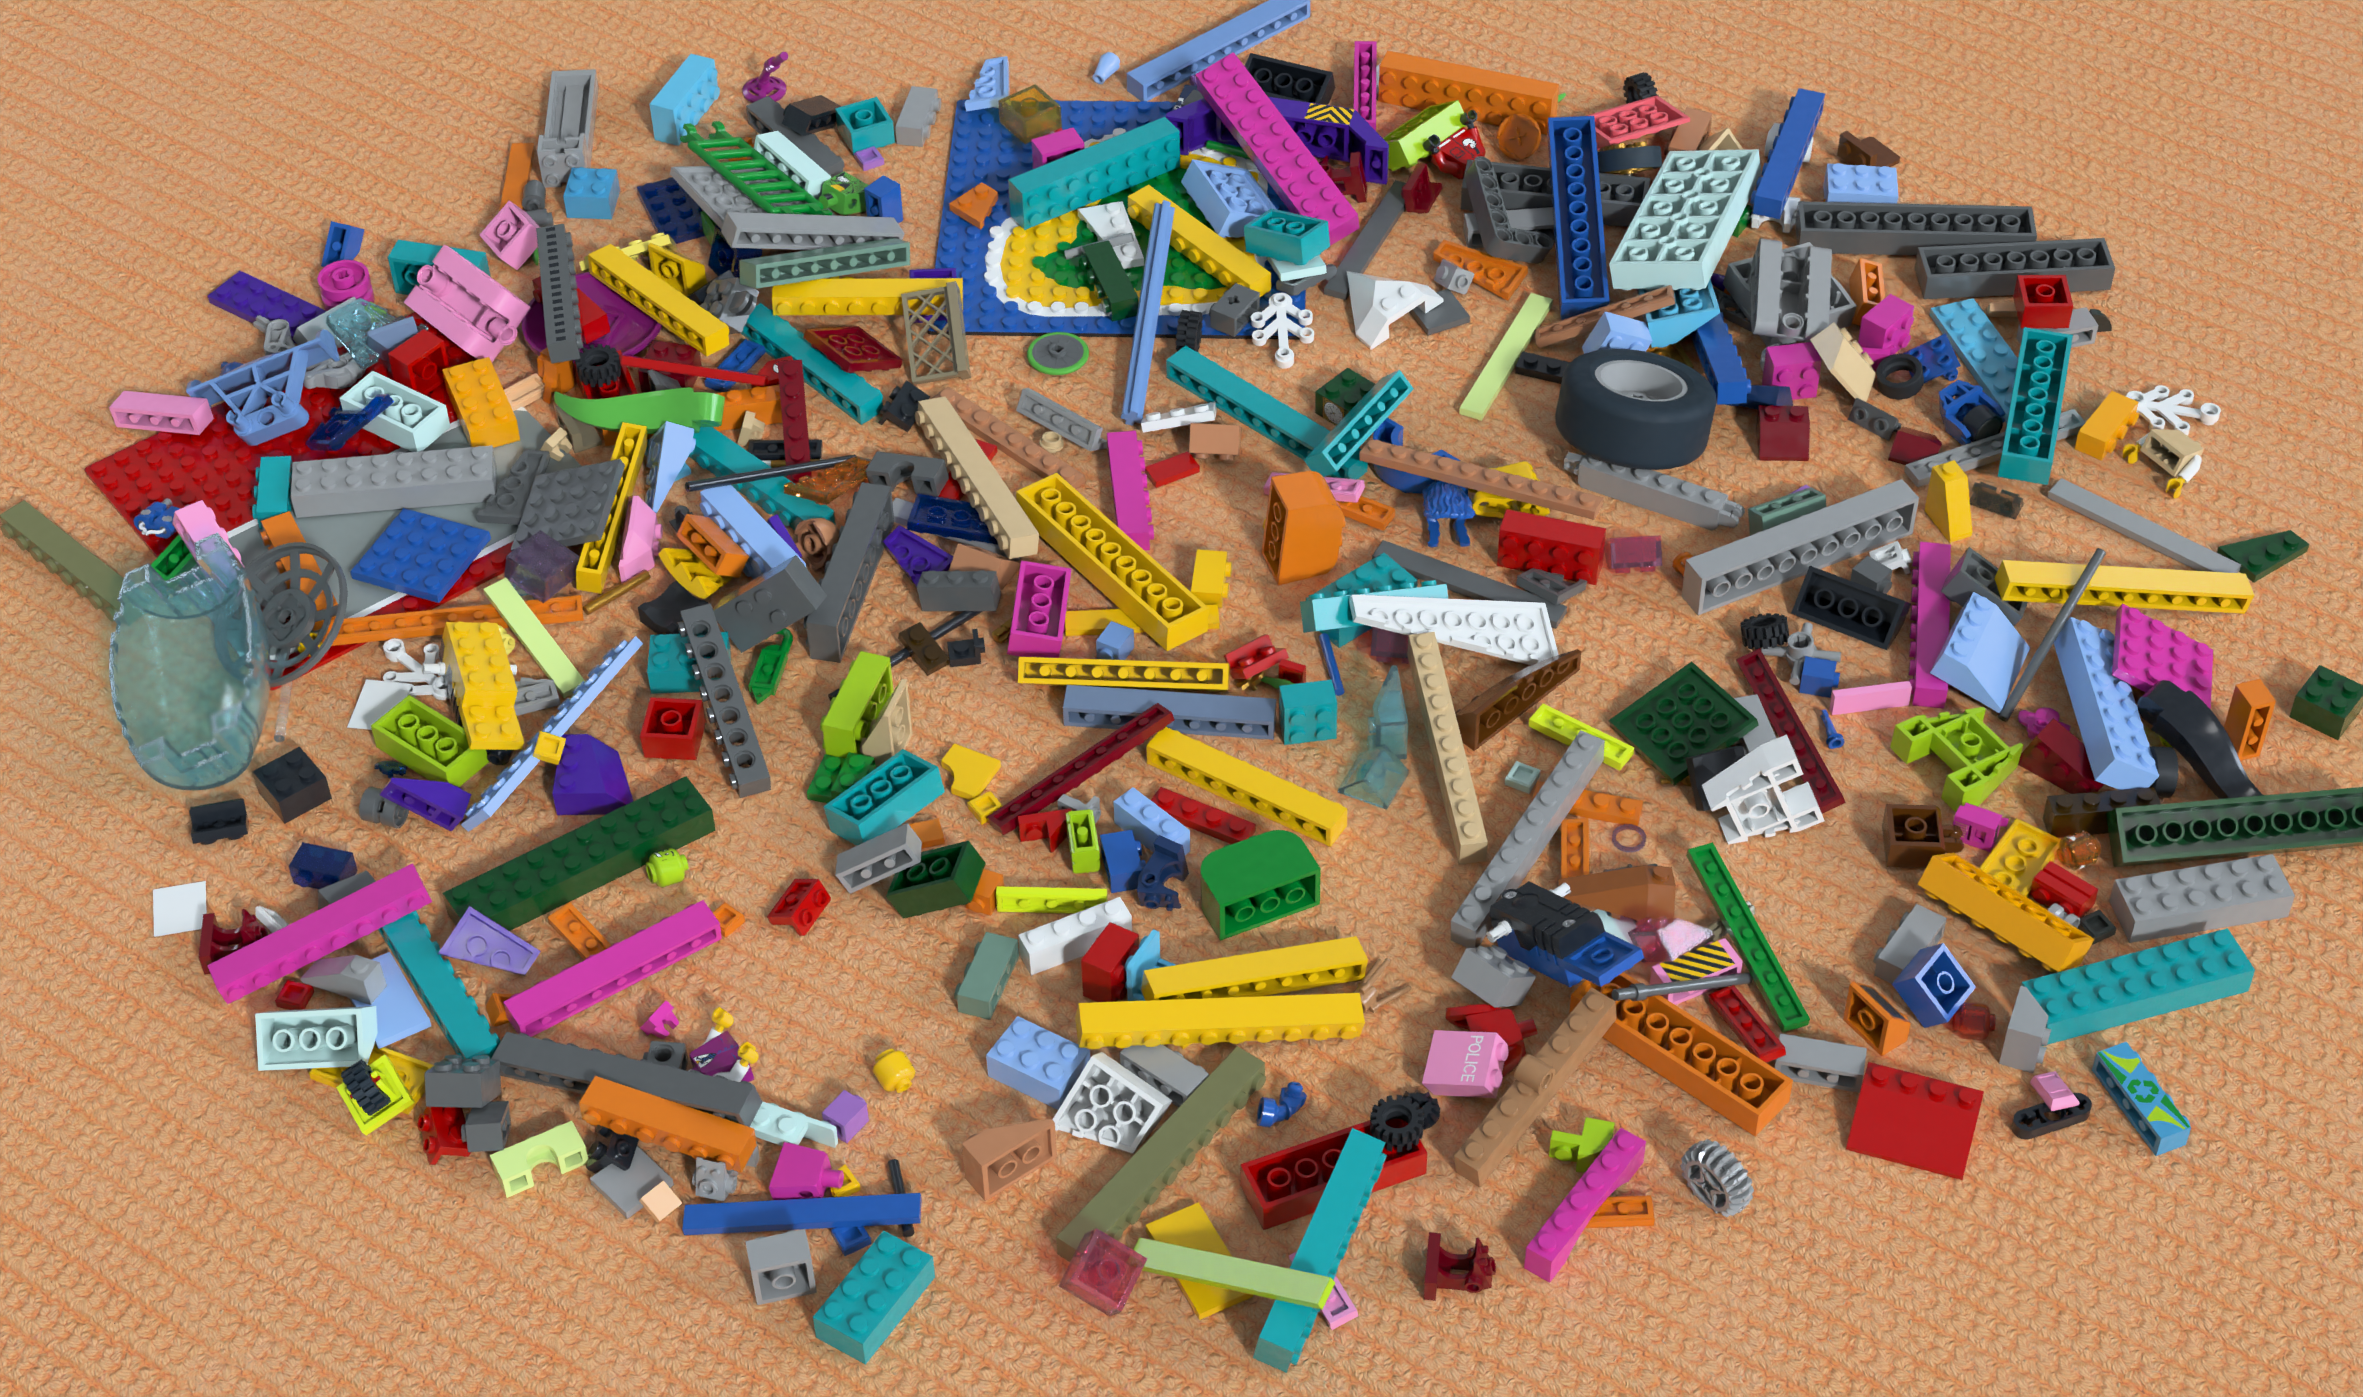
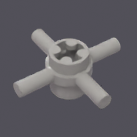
M1809 622L1803 624L1801 632H1795L1789 636L1787 647H1768V649L1762 648L1761 650L1763 655L1786 657L1792 669L1789 681L1793 685L1800 683L1805 656L1837 662L1841 661V652L1817 650L1814 645V638L1811 635L1813 625Z

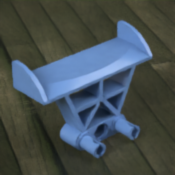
M322 329L316 333V338L309 342L245 363L204 383L199 380H192L187 384L186 392L191 397L207 398L210 408L212 404L224 400L233 410V412L230 410L227 413L226 420L234 426L235 433L248 445L255 446L302 428L307 424L309 413L299 404L306 368L330 358L335 362L340 360L334 336L328 330ZM268 397H271L273 405L263 408Z

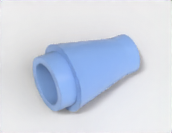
M1111 52L1101 55L1092 77L1096 83L1103 84L1119 69L1120 59L1118 56Z

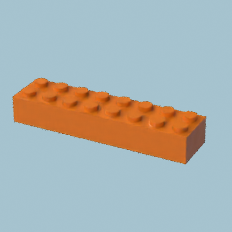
M1388 50L1379 66L1378 102L1424 110L1431 105L1459 100L1464 113H1467V115L1470 110L1476 111V121L1500 126L1504 119L1509 116L1525 114L1532 117L1538 123L1541 134L1547 135L1548 118L1557 117L1559 84Z
M1624 972L1602 987L1585 980L1571 994L1569 1014L1591 987L1613 1000L1611 994L1614 989L1629 988L1631 984H1638L1640 982ZM1657 995L1647 997L1641 1001H1632L1631 999L1615 1001L1617 1019L1603 1035L1604 1039L1756 1137L1790 1101L1793 1084L1791 1078L1664 997Z

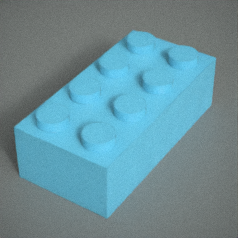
M690 54L649 104L655 140L679 146L682 142L680 137L687 135L683 125L691 123L694 126L697 125L712 103L718 99L720 88L717 83L718 72L715 68L714 59Z

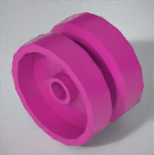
M355 260L336 261L325 266L319 272L317 280L326 311L352 297H355L362 307L369 302L374 303L375 297L368 268L363 263Z

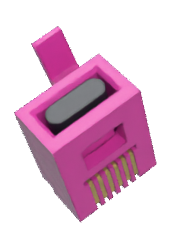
M1965 803L1964 806H1959L1954 816L1953 826L1961 827L1963 835L1960 837V840L1963 843L1991 852L1998 838L2000 826L2007 827L2009 818H2003V815Z

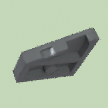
M1532 568L1517 576L1516 585L1524 588L1529 593L1536 594L1558 605L1586 590L1587 581L1579 579L1577 583L1563 581L1564 575L1549 573Z

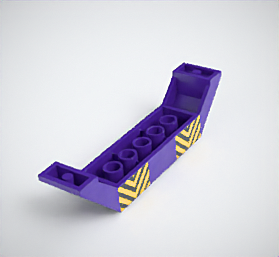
M1268 97L1314 157L1325 158V156H1328L1329 159L1350 163L1351 153L1360 152L1366 181L1387 185L1389 144L1355 109ZM1205 98L1166 114V118L1179 130L1180 155L1188 156L1190 152L1206 147L1208 140L1240 146Z

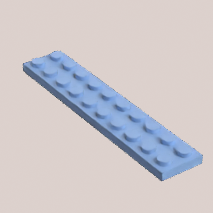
M635 636L628 642L624 639L615 649H610L603 656L602 659L604 661L600 665H596L588 673L587 676L589 678L585 682L582 681L573 690L574 695L570 699L567 698L557 708L559 712L555 716L552 715L542 725L544 728L542 732L561 737L643 643ZM539 732L527 742L529 746L525 750L522 749L511 760L513 764L499 773L496 777L498 781L483 791L480 795L482 799L478 803L475 802L465 812L467 818L461 823V826L468 832L491 817L540 761L533 757Z

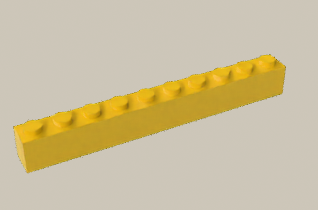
M2002 560L1994 579L2001 600L2064 604L2087 565ZM2099 565L2077 604L2120 607L2123 603L2133 608L2245 614L2254 597V593L2246 574Z
M1360 993L1078 1003L1075 1015L1079 1048L1088 1047L1089 1049L1110 1046L1127 1048L1136 1045L1155 1047L1162 1044L1183 1046L1188 1043L1211 1045L1216 1042L1239 1044L1244 1041L1267 1043L1272 1040L1294 1042L1300 1039L1321 1041L1327 1038L1348 1040L1360 1037L1365 1024Z

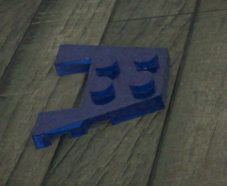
M377 394L362 411H343L341 405L338 409L333 407L328 413L331 418L326 424L320 423L307 440V446L311 450H339L349 438L388 408L394 400L389 394Z

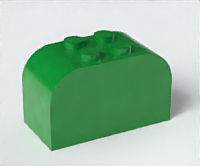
M1285 830L1268 831L1257 836H1251L1232 845H1226L1211 852L1202 861V911L1219 940L1227 939L1320 905L1321 868L1303 840L1296 834Z

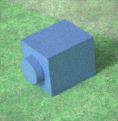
M1111 621L1096 640L1097 659L1125 660L1134 649V629Z

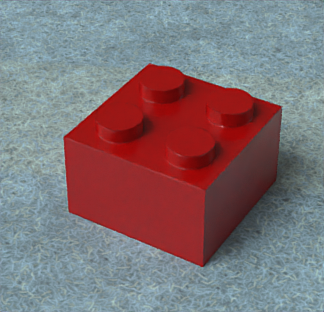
M2018 275L2013 298L2020 328H2069L2073 302L2066 275Z
M421 330L388 353L394 381L423 395L428 394L444 382L442 369L449 368L444 341L429 331Z
M650 697L640 734L644 758L697 760L707 722L703 701L697 699Z
M1108 923L1081 959L1084 997L1096 1002H1117L1125 997L1127 993L1125 988L1127 973L1124 968L1129 956H1134L1139 949V934L1114 923Z

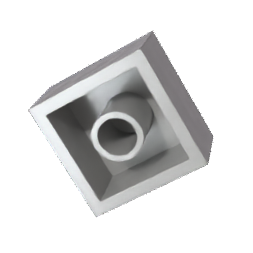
M1492 945V947L1466 948L1451 978L1496 1008L1521 1005L1536 976L1528 971L1529 967L1518 960L1513 961L1506 956L1507 952L1504 949Z
M805 1229L790 1230L783 1234L758 1237L754 1240L745 1241L757 1305L817 1293Z

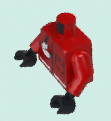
M1470 110L1468 115L1464 113L1460 117V122L1466 125L1468 129L1463 127L1442 142L1437 135L1433 134L1424 142V149L1432 151L1431 163L1436 165L1439 171L1451 174L1458 179H1464L1467 160H1475L1478 156L1485 157V148L1477 126L1473 124L1477 120L1476 111Z

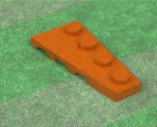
M1443 240L1433 253L1434 261L1441 264L1442 259H1446L1465 270L1473 272L1474 277L1472 281L1507 301L1528 274L1527 266L1493 257L1487 253L1447 240Z

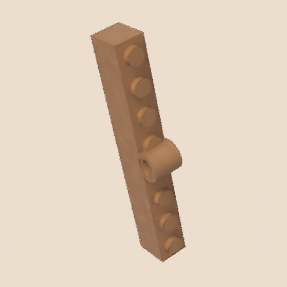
M1591 987L1537 1055L1534 1057L1528 1054L1522 1059L1515 1071V1082L1454 1155L1456 1173L1478 1187L1484 1184L1616 1021V1002Z

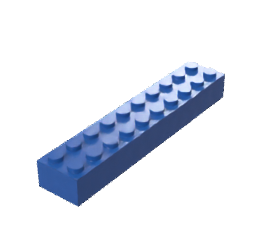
M1594 116L1548 118L1547 138L1561 320L1609 305Z

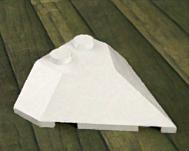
M1347 271L1355 334L1371 350L1389 338V325L1415 307H1418L1426 314L1443 302V298L1427 285Z

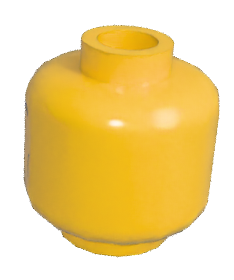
M888 1049L875 1058L873 1073L885 1091L902 1093L911 1087V1080L916 1072L903 1051Z

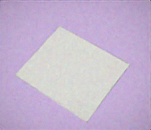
M366 679L347 728L372 730L371 725L408 696L412 684Z
M206 881L153 890L154 937L202 929L203 914H207Z

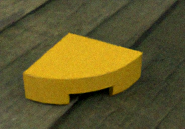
M846 1164L841 1166L838 1170H842L844 1173L843 1185L841 1188L831 1187L832 1197H848L861 1190L859 1182Z

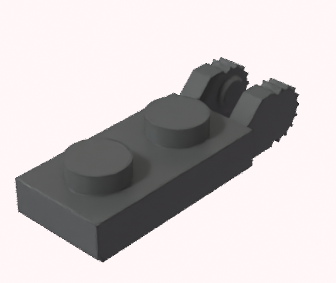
M1328 264L1326 265L1327 273L1288 281H1281L1279 279L1276 282L1277 290L1285 292L1290 296L1299 295L1302 291L1315 286L1324 279L1328 281L1335 277L1337 267Z

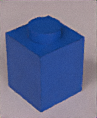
M1805 656L1799 693L1831 698L1832 688H1838L1840 673L1835 672L1837 661Z

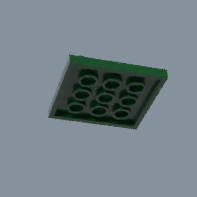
M1692 661L1608 720L1610 727L1628 744L1634 747L1641 756L1674 786L1689 776L1685 758L1728 748L1759 726L1756 717Z

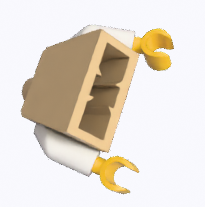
M2152 429L2148 434L2136 441V445L2127 444L2124 446L2123 458L2128 456L2129 464L2137 462L2138 452L2141 450L2172 476L2178 477L2167 482L2165 493L2170 489H2176L2173 498L2180 496L2183 483L2186 484L2198 472L2202 462L2200 456L2203 453V448L2200 443L2193 441L2180 430Z

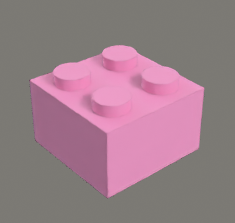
M509 200L480 233V236L500 259L518 270L538 247L536 228L540 227L524 210Z

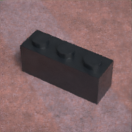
M822 95L793 102L786 106L783 112L784 119L782 124L803 136L834 128L837 124L835 108L842 106Z

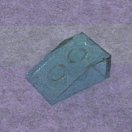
M1397 665L1391 666L1373 704L1372 717H1368V730L1372 735L1367 736L1368 751H1373L1375 762L1407 759L1408 719Z

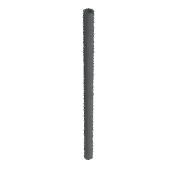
M2096 549L1999 713L1998 718L2002 721L2007 722L2105 557L2106 552L2103 549Z

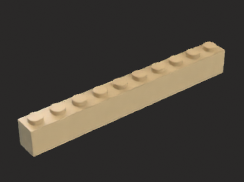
M946 396L918 401V411L915 412L917 425L921 426L925 437L933 444L935 452H938L941 458L945 459V464L951 471L953 479L957 480L962 493L967 495L971 506L975 507L981 521L987 525L990 535L994 536L997 540L1000 550H1003L1009 559L1037 554L1038 531Z
M1435 632L1412 634L1408 638L1407 656L1458 863L1486 861L1488 841Z

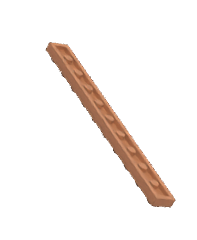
M1369 438L1360 451V461L1595 520L1603 506L1604 497L1397 446L1380 440Z

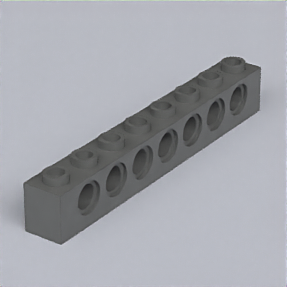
M711 603L680 611L681 622H677L681 638L686 637L688 643L684 644L688 659L693 658L695 664L692 665V671L695 680L700 679L702 686L699 687L702 701H707L709 708H706L709 722L716 725L717 729L714 730V736L717 745L723 746L724 752H721V757L725 768L730 767L732 774H728L732 790L737 789L740 798L771 790L770 775ZM715 677L720 678V679H718V680H711L712 678H715ZM726 699L727 701L720 702L718 700ZM727 721H735L731 724L725 723ZM737 742L742 743L741 745H738V746L732 745V744L737 743ZM744 764L750 765V766L747 767V768H742V767H740L741 765H744Z

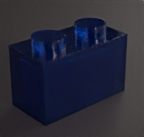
M302 842L289 865L294 884L315 889H321L354 876L358 871L353 852Z

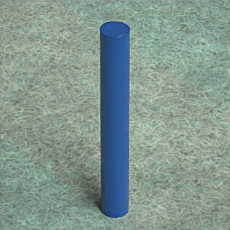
M1323 633L1319 636L1320 645L1330 680L1333 683L1335 695L1340 696L1344 694V687L1329 635Z

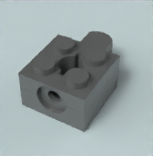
M738 277L713 280L707 288V296L700 307L709 311L720 321L725 322L728 325L729 334L742 333L749 315L756 307L760 291L740 284Z

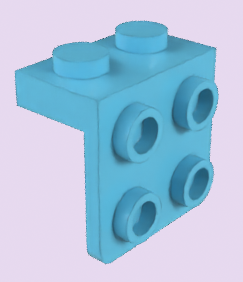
M1153 929L1148 936H1144L1134 956H1129L1124 969L1127 973L1125 988L1127 989L1128 1001H1145L1141 992L1144 970L1175 965L1160 958V933L1157 930Z

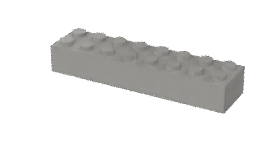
M493 445L293 462L291 500L296 518L487 502L491 495L497 493V466Z

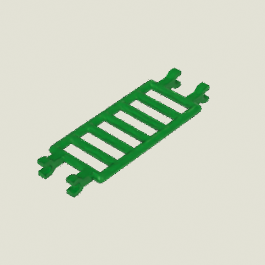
M720 121L712 122L716 133L709 134V139L706 140L697 133L693 124L687 123L683 125L687 135L681 136L680 141L688 143V148L766 213L832 215L830 210H823L824 206L821 202L740 137H733L726 132L725 126ZM733 146H738V147L740 148V149L717 150V151H706V150H704V149H708V148L733 147ZM751 157L753 159L729 162L718 161L719 159ZM755 168H765V169H766L765 171H754V172H742V173H732V172H731V170H743V169H755ZM767 179H778V180H779V182H767V183H756V184H746V183H744L745 181H756V180H767ZM780 190H792V191H793V193H782V194H771V195H759V194H758L759 192H770V191H780ZM805 201L806 203H808L776 207L771 205L774 203Z

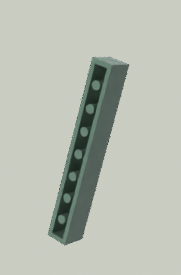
M888 238L739 260L740 284L757 289L910 265V242Z

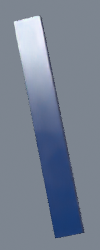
M921 1193L692 1204L685 1205L682 1230L684 1235L918 1224L921 1223L922 1197Z

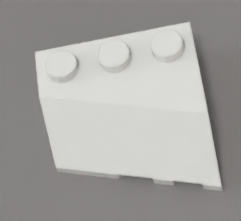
M1100 1052L1090 1058L1052 1120L1055 1122L1056 1131L1061 1130L1071 1133L1076 1137H1084L1106 1146L1135 1153L1158 1125L1172 1100L1105 1053Z

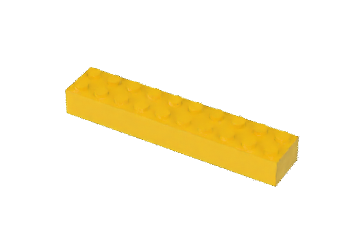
M1058 473L1016 491L1017 502L1039 535L1166 651L1208 631L1209 608Z

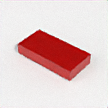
M1189 451L1145 467V473L1155 488L1200 472L1199 464Z

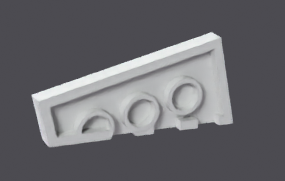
M1112 202L1078 209V217L1087 223V228L1097 235L1098 241L1132 233L1133 242L1115 246L1113 249L1123 269L1144 265V257L1123 202Z

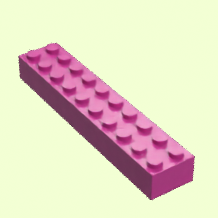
M1234 52L1195 74L1199 92L1291 213L1328 221L1330 246L1359 229L1357 212Z

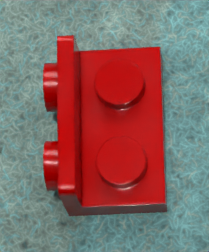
M1264 634L1224 654L1226 663L1230 665V673L1233 679H1248L1280 663L1281 659L1289 658L1286 648H1275L1268 634Z
M794 879L767 918L772 925H792L799 936H805L831 901V897L819 879Z

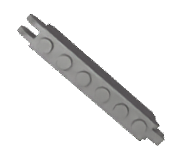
M1568 452L1564 459V469L1578 475V484L1584 489L1711 531L1717 529L1719 524L1726 527L1729 526V528L1737 527L1739 523L1738 518L1743 517L1745 513L1744 507L1736 502L1729 501L1727 494L1657 471L1617 466L1587 454L1580 455Z

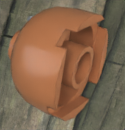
M810 518L800 522L795 529L794 535L798 534V542L795 544L802 554L801 559L808 567L811 564L815 567L814 569L825 567L826 562L831 561L834 543L839 541V529L833 522L825 518Z

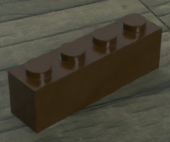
M2154 787L2047 796L2043 822L2047 832L2058 838L2071 837L2074 834L2082 836V834L2109 833L2106 813L2115 808L2157 805L2161 803Z

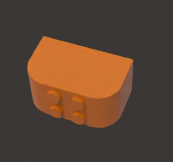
M1304 471L1271 477L1261 553L1278 586L1327 574L1337 562L1339 547L1342 546L1341 533L1342 528L1345 527V518L1325 478L1318 472Z

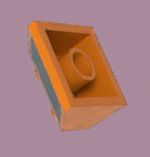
M1858 982L1849 984L1843 1020L1880 1056L1887 1054L1908 1040L1911 1022L1903 1013L1894 1008L1884 995L1879 994L1872 986Z

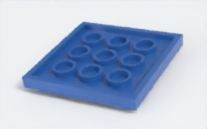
M403 508L350 571L352 579L439 603L491 540L490 532Z

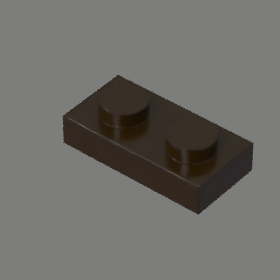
M921 622L899 633L898 639L927 676L949 665V657Z

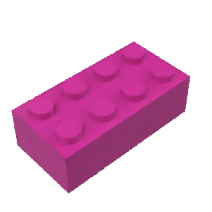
M1021 560L1007 655L1059 658L1071 568Z

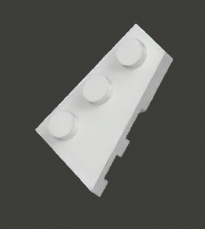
M1216 402L1188 408H1176L1160 414V412L1146 414V418H1143L1141 422L1142 431L1149 432L1190 425V423L1213 421L1217 413Z

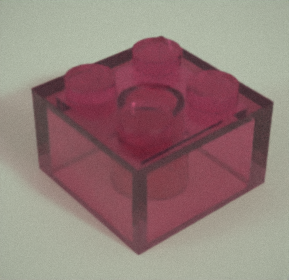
M1096 1228L1084 1234L1059 1287L1104 1314L1112 1316L1122 1312L1147 1258Z

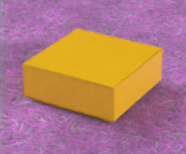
M540 731L533 757L558 765L566 738Z
M991 791L967 802L968 809L981 825L987 823V817L1003 806Z

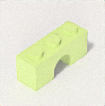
M572 1121L557 1125L551 1130L529 1137L525 1141L490 1155L494 1173L507 1198L534 1187L531 1171L540 1163H554L559 1168L561 1174L588 1163L585 1144Z

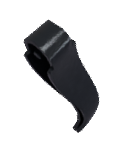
M2161 680L2139 698L2137 704L2139 714L2153 726L2151 730L2166 740L2186 759L2219 799L2263 795L2249 780L2226 730L2215 714L2196 694L2190 690L2185 692L2170 681Z

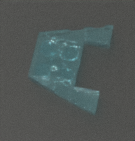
M359 298L329 314L326 324L358 366L364 370L377 363L380 355L366 345L367 332L406 319L407 317L401 315L397 318L388 314V309ZM420 323L419 326H416L418 332L423 329L428 331L426 325Z

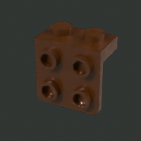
M1848 131L1840 134L1837 156L1849 165L1892 167L1900 162V156L1874 137H1867L1860 141Z

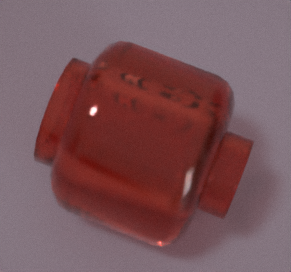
M1964 1002L1952 1017V1030L1957 1032L1961 1039L1985 1040L1989 1035V1031H1995L1996 1016L1995 1014H1990L1988 1005L1984 1003Z

